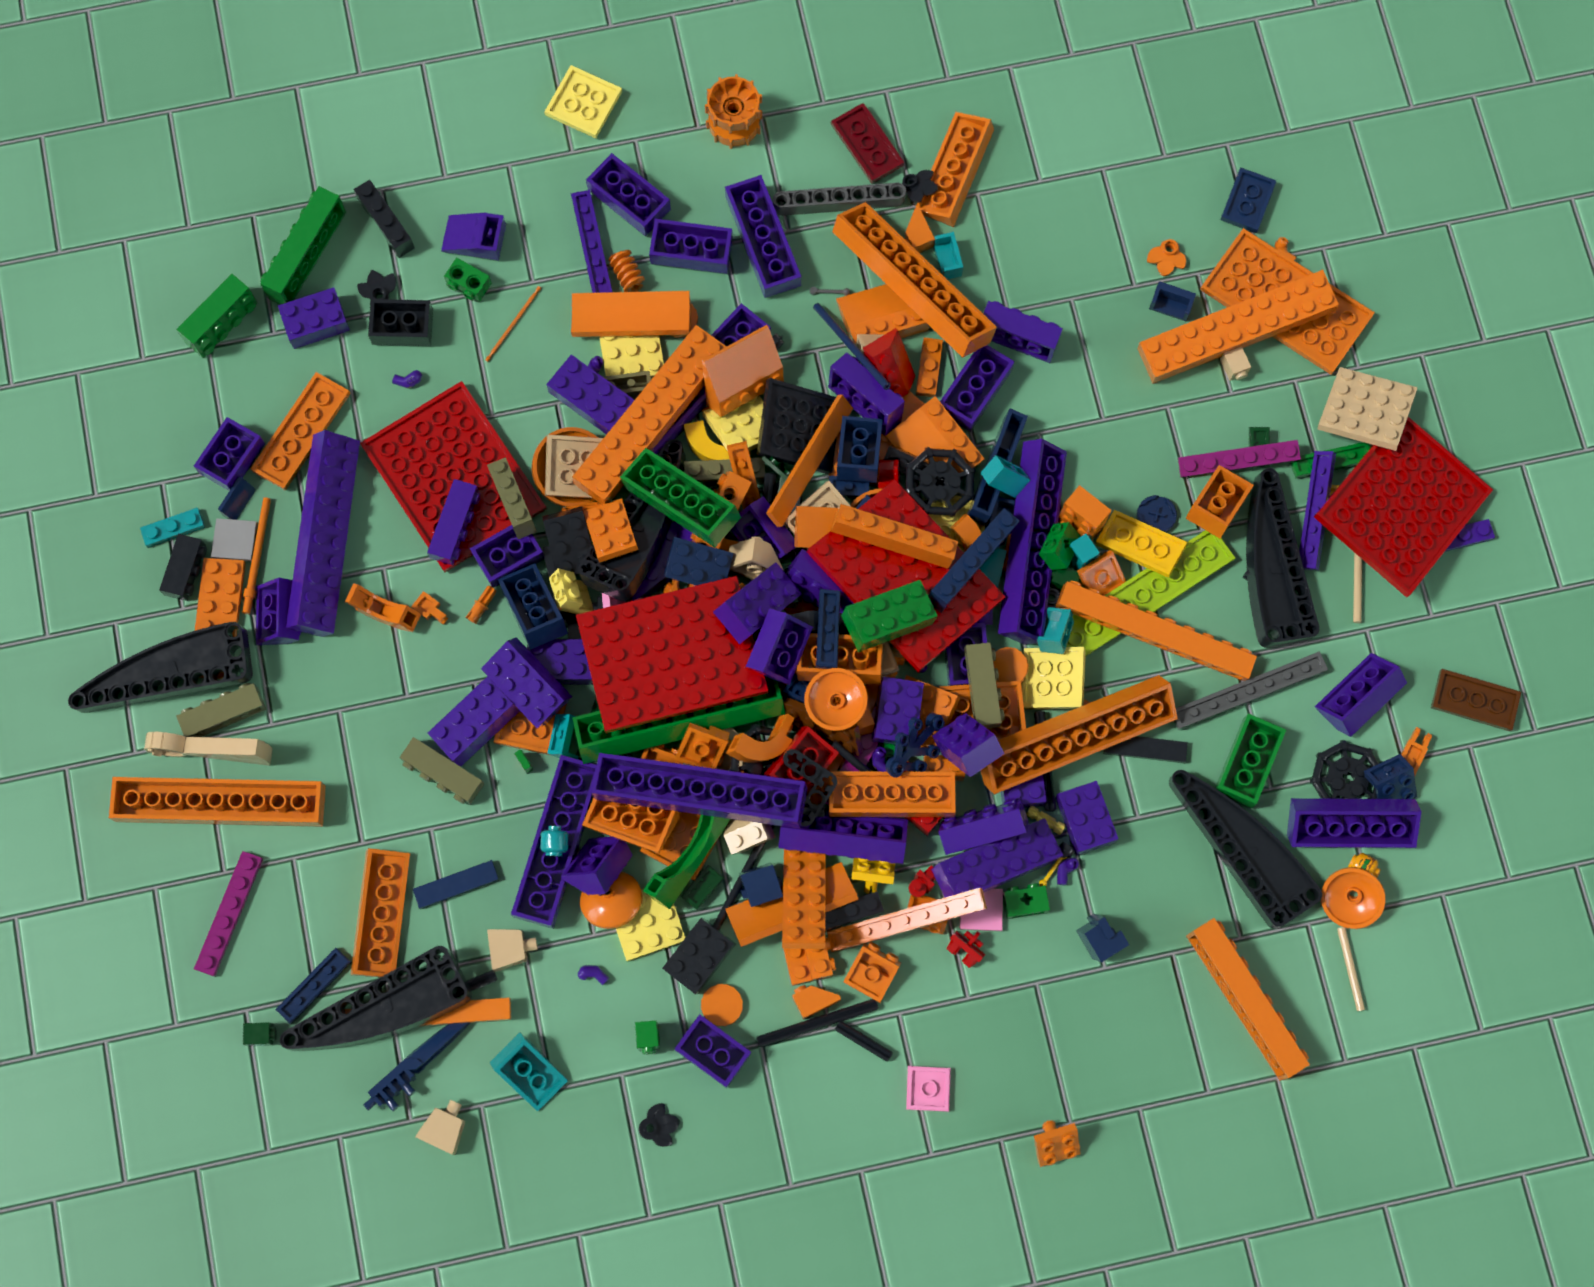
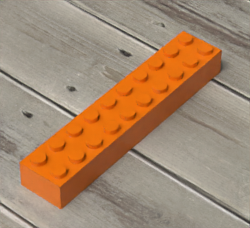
M864 202L837 215L832 232L962 358L990 344L997 326L871 206Z
M1321 270L1141 341L1137 349L1152 384L1220 358L1225 352L1241 346L1245 348L1336 311L1339 304L1324 270Z
M695 325L572 476L574 485L602 505L611 502L624 486L620 476L645 448L650 451L654 449L705 386L702 360L727 346Z
M1157 675L999 739L998 742L1004 755L981 770L984 785L993 794H997L1177 720L1171 683Z
M112 777L109 819L114 822L323 827L326 786L321 781Z

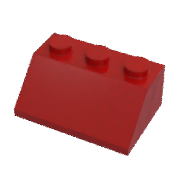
M895 328L862 349L865 356L891 384L890 389L904 397L910 391L915 379V373L898 329Z

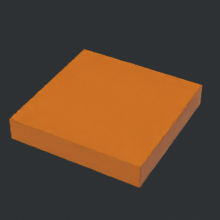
M1111 550L1077 570L1084 588L1099 590L1103 596L1126 582L1115 554Z

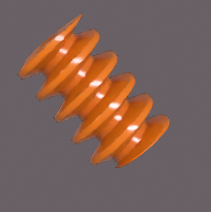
M631 250L619 251L613 254L608 261H610L611 267L614 268V273L617 275L621 287L624 288V292L639 291L643 287L641 283L645 280V277L639 276L641 270L637 269V263H633L635 258L630 256Z

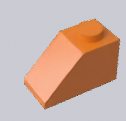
M918 206L915 208L906 229L905 240L921 253L934 247L935 238Z
M806 985L795 989V994L792 995L803 1020L841 1001V997L838 994L814 986L806 987Z

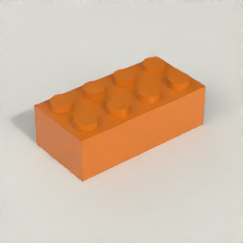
M810 633L797 665L798 681H811L818 673L826 670L816 668L817 633ZM839 634L837 668L853 672L861 679L863 684H881L883 643L858 652L850 635Z

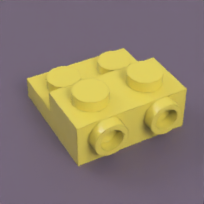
M558 568L549 577L558 610L576 615L594 610L587 586L584 585L583 581L576 580L574 572Z

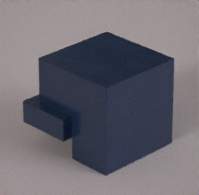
M772 863L739 873L744 889L740 890L742 898H748L751 907L783 897L780 888L783 886L781 878L776 876Z
M1094 913L1087 917L1089 923L1076 930L1091 958L1101 963L1129 946L1121 930L1115 932L1105 917Z

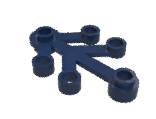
M930 713L925 721L926 728L917 738V731L922 728L923 722L916 717H912L909 720L908 735L903 732L896 734L894 757L890 758L885 766L886 771L891 777L897 778L904 771L925 772L927 769L926 762L917 759L915 762H907L912 756H929L934 759L939 756V747L935 745H929L928 747L920 746L934 731L944 727L945 722L941 715ZM903 746H906V751L903 753Z

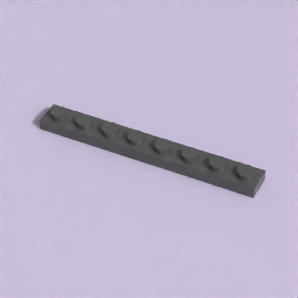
M1320 651L1177 707L1178 719L1174 720L1178 730L1324 673L1328 668Z

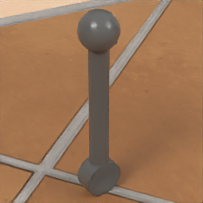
M811 287L810 294L835 293L847 296L850 294V289L833 290Z

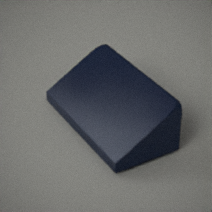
M239 476L222 501L218 511L228 519L237 520L256 489Z

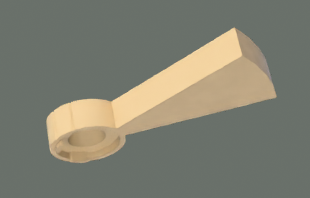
M148 732L144 746L146 752L159 757L161 755L170 757L189 755L267 766L271 764L273 751L270 745L259 739L185 737L166 732Z

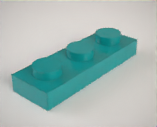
M197 507L140 527L145 546L149 548L175 539L178 534L186 535L203 529L205 525L200 510Z

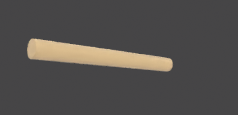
M1354 553L1353 623H1361L1362 559Z
M1337 928L1357 1012L1363 1011L1365 1006L1346 928Z

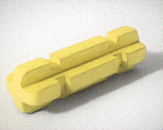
M1034 806L1029 808L1026 814L1029 818L1036 819V821L1045 818L1053 832L1058 835L1062 834L1065 824L1060 821L1056 822L1055 818L1043 811L1039 812V809Z

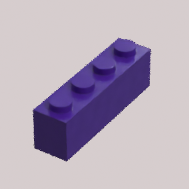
M456 479L453 480L427 551L430 559L453 565L454 561L459 559L461 553L460 544L467 537V525L472 522L474 517L473 508L475 504L478 505L481 493H479L476 485Z

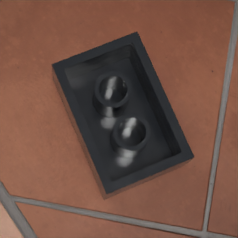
M371 299L368 337L372 345L431 346L433 307L430 300Z
M582 506L542 516L556 570L560 568L579 574L578 566L592 547Z
M700 918L662 969L695 995L699 994L735 947L736 943L705 918Z

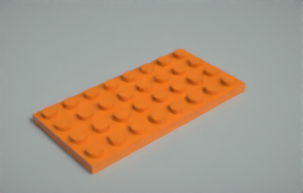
M1243 228L1203 283L1200 290L1225 307H1230L1313 274V272ZM1330 284L1339 304L1335 312L1275 335L1273 338L1332 375L1375 312Z

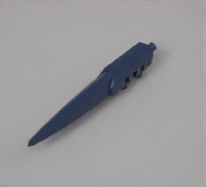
M470 1023L448 1024L431 1036L368 1091L371 1098L363 1106L369 1111L376 1104L381 1109L387 1105L392 1111H395L399 1105L393 1097L398 1096L402 1089L409 1097L415 1093V1089L409 1083L416 1080L415 1074H419Z

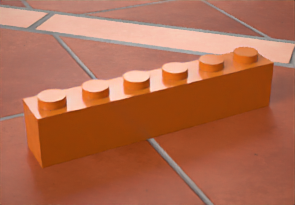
M840 504L836 512L831 532L947 569L954 560L958 545L956 540Z

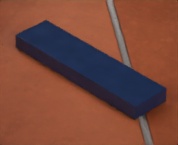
M820 589L816 668H837L841 591Z
M490 860L413 889L419 909H423L499 881L493 861Z
M335 948L275 1010L289 1024H292L352 962L339 949Z

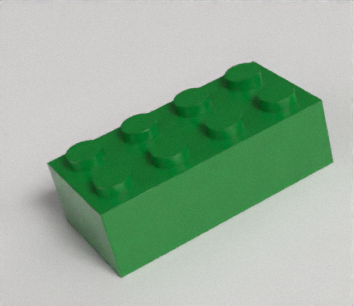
M231 274L176 330L184 342L199 356L204 358L206 355L211 354L215 346L220 341L225 340L229 332L234 327L240 325L242 319L255 309L257 301L250 288L235 275Z
M921 580L846 606L841 617L857 651L861 652L933 624L938 615Z
M1248 713L1242 720L1215 789L1225 794L1231 800L1253 808L1259 800L1286 729Z

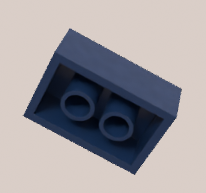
M842 416L837 480L877 483L882 419Z

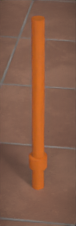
M264 497L262 502L248 584L243 594L245 600L242 613L248 615L251 614L252 603L256 598L257 592L255 586L271 499Z

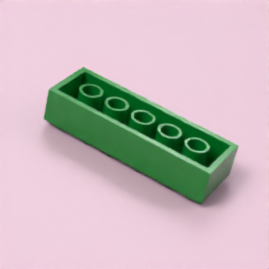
M318 186L316 191L312 192L309 203L301 210L300 218L297 223L292 225L288 238L282 242L279 253L272 258L270 268L261 277L260 285L269 300L280 305L295 300L346 214L339 195Z
M647 448L641 452L620 476L628 491L714 548L741 518L734 504Z

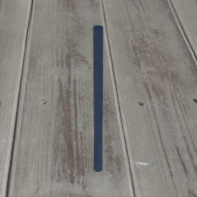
M816 303L813 309L883 389L888 390L891 384L820 303Z

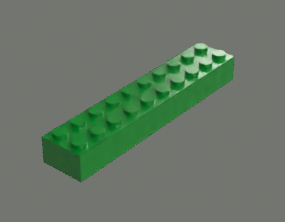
M764 675L768 688V693L609 733H605L600 711L572 717L583 764L597 761L599 753L622 755L682 740L690 723L709 729L711 725L723 730L784 715L785 710L778 682Z

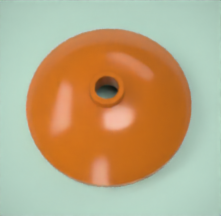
M830 668L821 671L809 682L805 691L804 702L806 711L814 723L826 730L842 731L851 728L861 720L867 708L868 696L863 682L856 674L842 668ZM835 698L841 699L839 705L833 704Z
M1357 867L1342 868L1332 873L1326 879L1322 887L1321 904L1326 915L1334 923L1350 929L1364 928L1374 923L1381 916L1385 907V891L1381 882L1371 872ZM1356 891L1358 895L1353 897L1350 895V892Z
M620 872L618 878L610 886L608 891H611V893L608 895H587L584 892L581 893V911L592 925L604 929L617 928L630 922L640 910L642 904L641 888L635 878L625 872Z

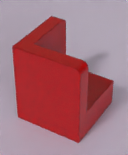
M880 460L878 489L885 488L893 480L900 484L899 460Z

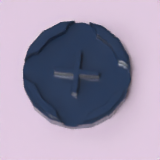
M1153 495L1145 498L1140 503L1136 519L1167 533L1175 524L1177 511L1174 504L1168 498Z

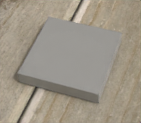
M216 518L211 558L252 562L258 523L256 521Z

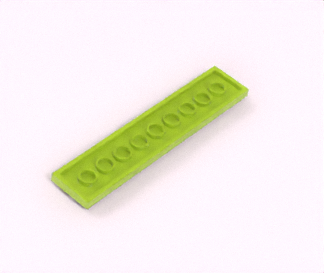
M1205 530L1187 542V546L1169 578L1146 568L1104 596L1117 597L1120 599L1119 602L1126 605L1127 603L1137 605L1138 609L1144 612L1147 610L1155 612L1234 561L1235 557L1222 539ZM1074 615V624L1066 647H1084L1086 649V657L1122 633Z

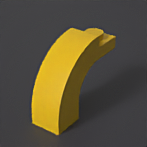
M703 420L684 424L687 443L700 460L730 459L728 451L724 446L718 445L709 439Z

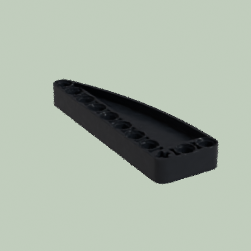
M676 439L670 440L664 445L658 456L684 472L686 456L682 443ZM630 493L626 498L624 506L638 550L599 563L593 545L578 566V572L584 585L620 601L630 600L642 584L662 547L672 522L671 518L633 493Z
M1265 468L1255 477L1251 493L1246 535V567L1248 570L1247 581L1250 606L1257 640L1262 647L1272 648L1307 642L1315 637L1320 629L1279 475L1275 469Z
M228 622L195 630L166 640L126 658L97 675L74 691L68 698V704L74 710L88 713L247 683L253 676L248 632L240 624ZM239 629L238 635L233 637V631ZM241 648V654L235 657L236 650ZM224 672V677L218 681V674ZM203 675V682L201 684H198V678ZM183 679V686L178 688V682ZM163 683V689L158 692V686ZM143 687V693L138 696L139 688ZM123 690V697L118 699L119 692ZM103 694V700L98 703L99 696ZM83 698V704L78 707L79 700Z
M1177 770L1169 779L1170 788L1270 928L1278 929L1321 900L1322 891L1294 855L1255 817L1225 794L1189 772ZM1175 777H1182L1184 785H1178L1175 782ZM1187 794H1194L1196 802H1190L1187 799ZM1199 811H1206L1208 819H1202L1199 816ZM1212 827H1216L1219 829V837H1216L1212 834ZM1224 844L1231 846L1232 854L1224 851ZM1236 862L1244 864V871H1239L1236 868ZM1248 879L1256 881V889L1248 885ZM1307 891H1312L1314 893V901H1311L1307 898ZM1261 896H1265L1268 898V906H1264L1261 904ZM1290 902L1297 904V912H1293L1290 909ZM1276 915H1279L1280 919L1277 922H1275L1273 918H1275Z
M436 946L287 1029L281 1034L279 1041L283 1048L291 1051H311L340 1048L378 1040L413 1029L454 1011L471 1000L472 991L453 953L443 946ZM444 953L443 960H439L441 958L440 954ZM423 962H426V963H427V968H426V970L423 971V972H420V971H419V966H420ZM451 970H454V971H455V976H454V978L451 979V980H448V979H447V974H448V972L451 971ZM407 972L408 979L402 983L401 976ZM389 983V990L386 993H383V985ZM463 988V989H464V995H463V997L460 998V999H457V997H456L457 991H458L459 989ZM370 993V1001L364 1004V996ZM348 1004H351V1012L349 1014H345V1007ZM332 1014L333 1021L331 1024L327 1025L326 1019L329 1015ZM314 1025V1032L308 1035V1028ZM295 1036V1043L290 1046L289 1039Z

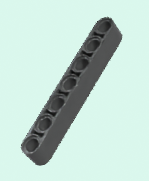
M884 183L780 191L773 196V206L777 215L780 216L847 211L864 202L873 209L899 207L905 202L906 188L901 183ZM899 193L901 194V196L896 197L893 194ZM879 194V195H881L882 197H881V198H875L874 195ZM855 196H861L862 199L858 200V199H855L854 197H855ZM841 197V198H843L844 200H842V201H837V200H835V198ZM823 199L824 202L819 203L816 200ZM803 200L805 203L798 204L797 201ZM778 202H785L786 204L781 206V205H778L777 203H778Z

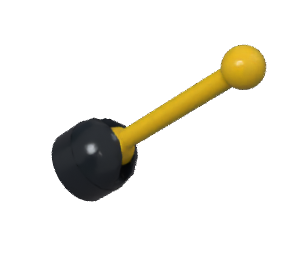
M1062 841L1059 848L1063 856L1055 862L1045 878L1039 881L1040 886H1047L1048 879L1062 859H1070L1076 852L1074 848Z

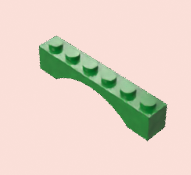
M700 815L697 829L688 847L671 865L654 873L643 889V892L670 910L730 819Z

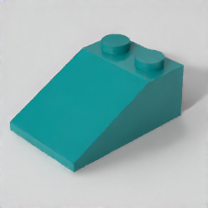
M521 1032L489 1062L493 1070L537 1112L568 1081Z

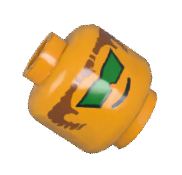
M1360 853L1358 856L1354 855L1348 867L1365 869L1376 877L1379 876L1381 871L1378 869V860L1365 853Z

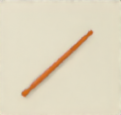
M540 286L536 288V291L531 295L494 346L490 355L485 359L486 362H489L491 356L496 352L536 297V294L541 290Z

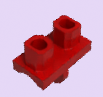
M932 865L925 872L920 869L916 873L914 880L909 884V893L913 897H922L925 893L929 894L933 890L936 878L931 870L933 868Z
M956 930L950 937L951 941L946 948L953 955H956L961 948L968 954L963 958L962 962L969 968L975 965L977 961L980 962L986 955L979 949L984 943L978 939L981 934L978 931L973 935L967 930L963 936Z

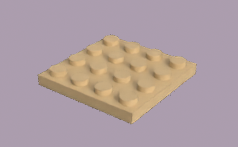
M1339 367L1317 430L1396 451L1418 387Z

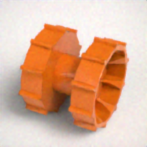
M738 74L723 79L719 77L711 89H707L705 113H708V120H706V129H710L715 143L720 142L730 146V149L733 146L744 144L749 146V142L757 134H760L762 94H758L753 80L748 81L738 77ZM736 110V111H738V112H737V113H731L730 111Z

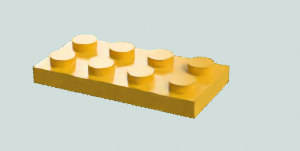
M1114 510L1096 540V545L1108 551L1111 550L1123 558L1169 578L1185 550L1187 542Z

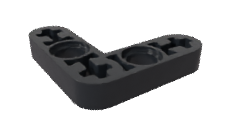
M788 749L783 755L785 765L814 784L806 795L805 804L808 803L816 811L813 813L810 810L808 813L810 819L808 821L804 820L801 823V826H809L836 788L837 778L832 772L800 751ZM796 753V758L801 762L803 758L806 759L801 765L800 770L796 769L799 764L795 762L788 763V754L793 755ZM808 764H813L816 767V772L812 776H808L804 772V768ZM829 776H831V781L833 782V784L827 785L824 790L828 791V793L825 795L821 790L816 789V787L819 785L820 788H822V786L824 785V781L822 779L824 777L828 778ZM814 793H819L822 796V801L818 805L810 802V797ZM804 806L803 813L807 811L808 807Z

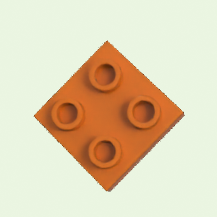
M1049 1120L1042 1125L1045 1132L1034 1136L1037 1160L1040 1167L1053 1165L1058 1161L1071 1159L1081 1154L1078 1130L1075 1123L1057 1128L1055 1121Z

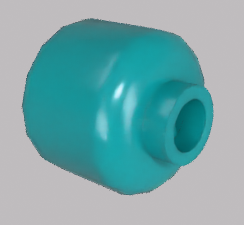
M549 826L548 830H544L541 833V851L546 852V856H562V853L568 850V833L562 831L561 826Z

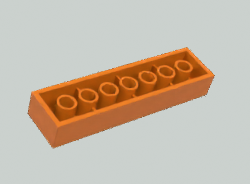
M1213 918L1186 935V937L1279 1081L1288 1079L1310 1065L1307 1061L1309 1057L1302 1048L1299 1049L1294 1033L1291 1030H1287L1284 1026L1285 1020L1278 1011L1275 1012L1271 1006L1273 1002L1267 993L1264 994L1260 989L1261 983L1255 975H1251L1247 969L1249 968L1247 961L1236 952L1237 946L1234 941L1228 939L1225 935L1223 924Z

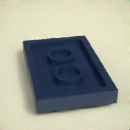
M1240 167L1220 220L1257 233L1277 180Z
M674 537L663 577L696 586L726 579L734 553Z

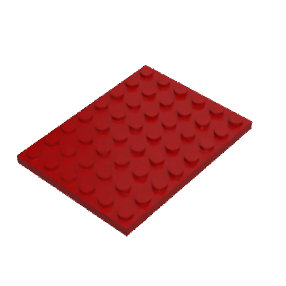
M462 381L360 443L428 548L453 480H460L478 487L479 493H481L480 501L473 508L474 517L472 522L467 525L466 530L468 532L465 541H462L460 544L461 553L459 559L455 560L453 565L437 561L444 573L473 556L470 548L512 525L488 469V464L506 457L531 518L547 509Z
M1408 417L1397 450L1394 451L1373 445L1315 514L1314 518L1407 598L1493 489Z
M893 480L858 508L865 512L950 538L896 480ZM831 531L807 550L811 558L854 604L921 580L927 595H929L931 590L964 554L957 546L954 560L947 569ZM979 569L942 613L935 609L938 617L932 625L889 642L919 672L1003 601L1005 596Z
M737 576L576 615L605 733L768 693L764 675L746 667L755 645L753 634L739 644L714 614V611L740 590Z

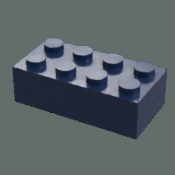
M535 563L498 579L503 595L530 650L568 634L564 620Z

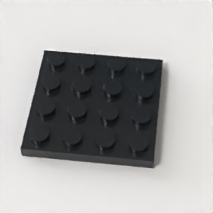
M767 379L757 455L767 458L773 457L775 460L796 465L836 397L776 379ZM836 438L816 471L825 474L832 473Z

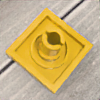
M853 858L851 879L865 881V893L869 894L870 886H872V893L877 892L878 883L893 884L895 864L885 861Z

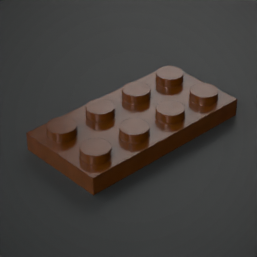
M1441 669L1431 709L1510 732L1513 730L1521 691Z
M788 697L783 702L785 714L794 717L792 731L797 733L801 727L808 726L829 745L836 740L850 753L860 756L863 752L859 726L857 724L842 731L826 730L812 721L804 703Z

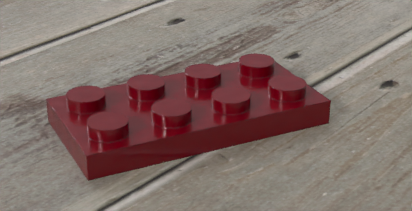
M864 103L831 120L832 127L871 184L904 166L903 159Z

